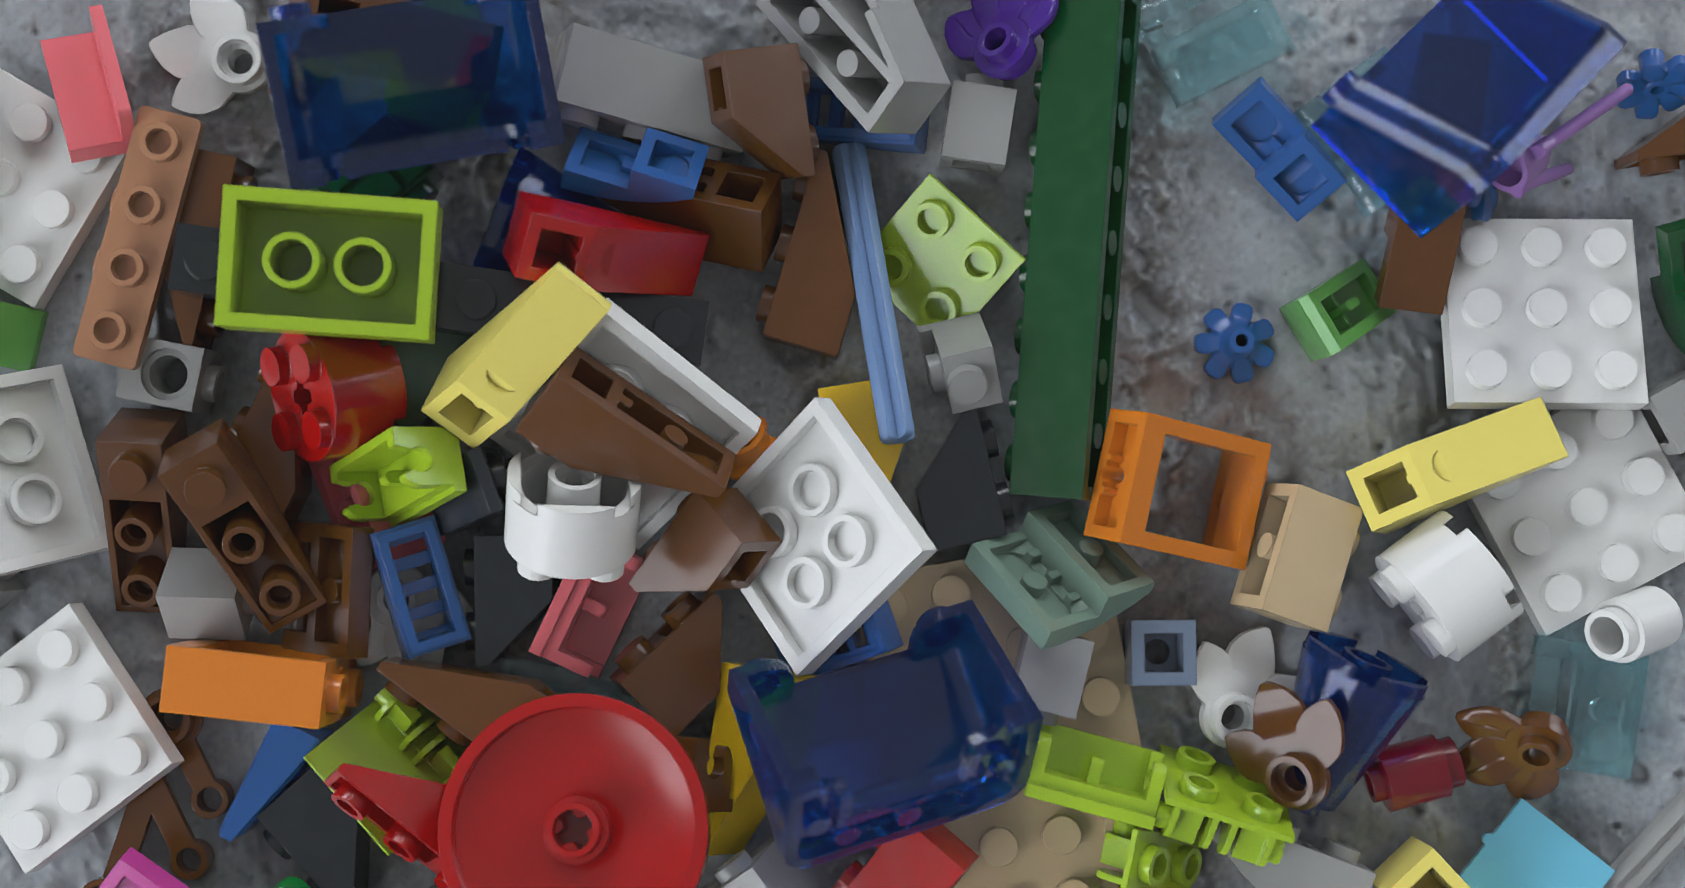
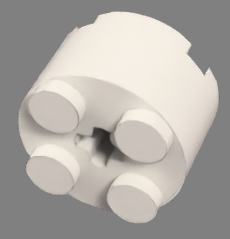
M537 449L535 454L521 460L520 451L511 459L507 469L504 543L510 555L517 561L518 573L524 578L533 581H544L554 577L561 579L590 578L594 581L605 583L619 579L624 573V565L631 559L636 549L642 482L570 468L554 456L545 455Z
M1442 510L1434 513L1375 558L1378 571L1368 579L1376 593L1389 607L1394 608L1399 604L1415 625L1409 628V633L1428 657L1434 660L1441 654L1444 657L1448 656L1455 661H1460L1522 615L1524 608L1522 602L1509 605L1505 596L1514 590L1515 587L1490 551L1468 528L1456 536L1444 525L1453 516Z

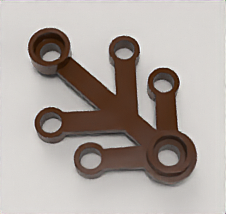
M161 689L152 692L145 700L185 760L179 766L193 790L190 797L193 811L204 819H214L227 813L235 799V793L229 782L215 777L197 740L198 735L203 729L204 717L181 714V726L178 729H172L165 723V712H159ZM167 774L127 804L103 876L87 883L83 888H99L119 859L130 847L141 852L152 817L171 852L170 867L176 876L184 880H193L211 869L215 858L213 848L207 841L195 838L166 779ZM208 787L215 788L221 794L222 803L219 809H211L205 804L203 796ZM186 848H192L200 854L201 865L199 869H190L185 865L183 854Z

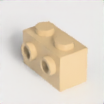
M1266 483L1254 527V542L1249 551L1246 570L1239 571L1230 604L1293 627L1328 632L1331 619L1335 616L1341 604V586L1349 559L1359 544V525L1363 515L1362 508L1301 484Z

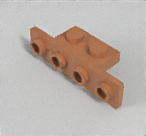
M145 105L138 109L119 182L111 197L110 215L102 244L94 259L93 277L73 346V353L76 356L128 370H137L140 367L176 236L177 222L180 221L205 129L204 123L200 120Z

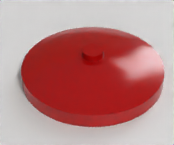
M587 693L551 695L532 700L503 714L489 724L464 751L451 773L442 797L437 831L438 854L447 888H698L704 874L710 848V808L703 781L691 756L682 743L658 720L634 706L606 696Z

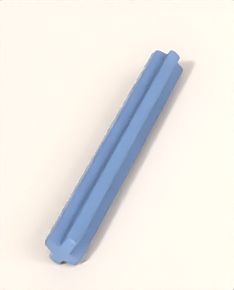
M857 142L842 143L833 148V164L880 441L886 445L901 444L914 438L915 429L867 152L864 144Z

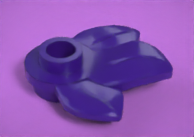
M971 0V9L957 12L946 20L944 34L948 48L958 59L974 61L977 68L987 77L1003 81L1017 79L1032 66L1036 57L1034 39L1053 22L1059 7V0Z

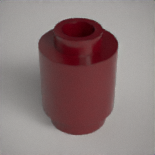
M1428 734L1373 749L1370 751V764L1362 767L1364 782L1370 798L1374 803L1383 801L1385 807L1390 812L1450 797L1454 788L1466 784L1464 765L1458 748L1450 736L1436 739L1434 735Z

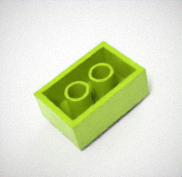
M223 184L214 325L228 330L434 344L443 219L442 207L438 201Z

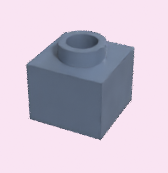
M1123 620L1125 684L1131 686L1197 685L1196 620ZM1154 639L1161 641L1165 647L1164 658L1156 664L1150 663L1145 657V647L1148 642Z

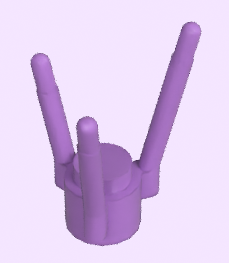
M1532 80L1524 81L1496 127L1481 139L1482 146L1487 150L1482 159V167L1486 178L1499 190L1509 192L1515 198H1521L1532 188L1572 174L1574 167L1570 163L1547 168L1551 150L1633 93V86L1629 83L1621 85L1547 136L1533 129H1517L1509 133L1535 88Z

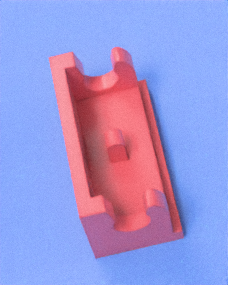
M634 553L631 559L624 565L623 575L612 582H597L590 578L562 579L528 651L587 678H589V675L599 678L640 592L634 591L629 582L643 564V557Z

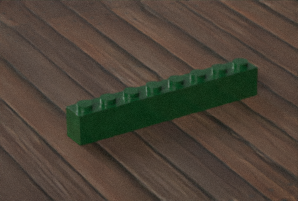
M1059 0V7L1053 22L1040 33L1041 38L1044 40L1042 65L1037 67L1034 75V94L1039 103L1037 128L1032 130L1029 139V157L1034 166L1033 190L1028 192L1024 203V220L1029 229L1028 254L1023 256L1026 260L1019 267V282L1021 289L1025 292L1023 317L1018 319L1014 331V345L1017 354L1020 355L1018 380L1012 384L1009 395L1010 413L1015 418L1013 444H1010L1007 448L1004 460L1005 476L1010 481L1009 494L1091 501L1112 400L1142 0Z

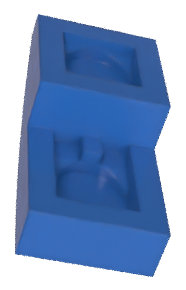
M1262 76L1256 79L1212 118V125L1254 168L1257 181L1297 222L1347 182V177L1319 141Z
M580 127L563 169L560 188L586 195L630 202L653 203L690 200L694 197L710 146L649 127L646 129L641 145Z

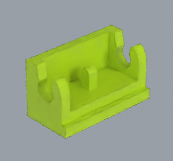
M390 427L357 448L351 454L344 456L329 466L332 484L345 487L358 484L368 491L369 503L367 506L354 504L342 510V514L346 518L355 522L390 521L391 527L414 521L467 491L459 438L444 427Z
M1036 722L1019 787L1027 797L1153 831L1166 778L1167 764L1162 763L1164 754L1156 750L1060 724L1050 726Z

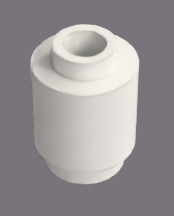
M1644 586L1599 603L1587 618L1584 633L1589 647L1597 656L1617 663H1629L1673 645L1681 635L1683 618L1678 604L1670 594L1658 587Z

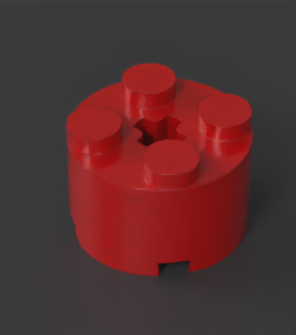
M284 333L278 339L275 346L264 348L261 353L260 369L265 382L271 387L276 413L271 421L272 436L277 447L283 452L294 450L301 458L309 462L346 456L390 427H393L394 421L405 419L407 409L406 384L402 366L393 345L381 346L378 340Z

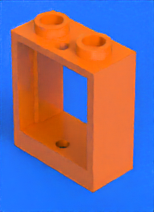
M1110 408L1083 535L1206 563L1246 570L1249 551L1254 542V527L1261 494L1268 476L1267 466L1272 444L1150 412ZM1165 437L1222 451L1202 544L1145 531Z
M192 639L168 644L166 647L159 712L320 729L350 716L351 707L357 708L359 706L364 688L363 669H356V659H342L282 648V644L247 640Z

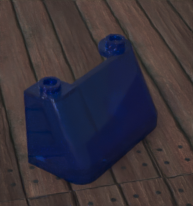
M408 0L320 14H312L310 1L268 7L270 21L255 23L291 190L326 186V182L340 180V176H346L347 180L361 178L362 175L489 153L509 152L508 147L513 149L531 147L533 150L566 144L539 0Z
M1440 0L1361 78L1350 69L1321 97L1330 107L1311 127L1420 238H1423L1492 184L1618 54L1628 41L1610 23L1561 0Z
M973 600L947 607L937 606L924 612L913 628L909 638L908 650L796 683L789 666L782 660L756 658L742 666L729 669L727 691L765 810L786 864L792 868L804 869L817 866L994 808L1009 801L1025 787L1030 777L1044 721L1043 715Z

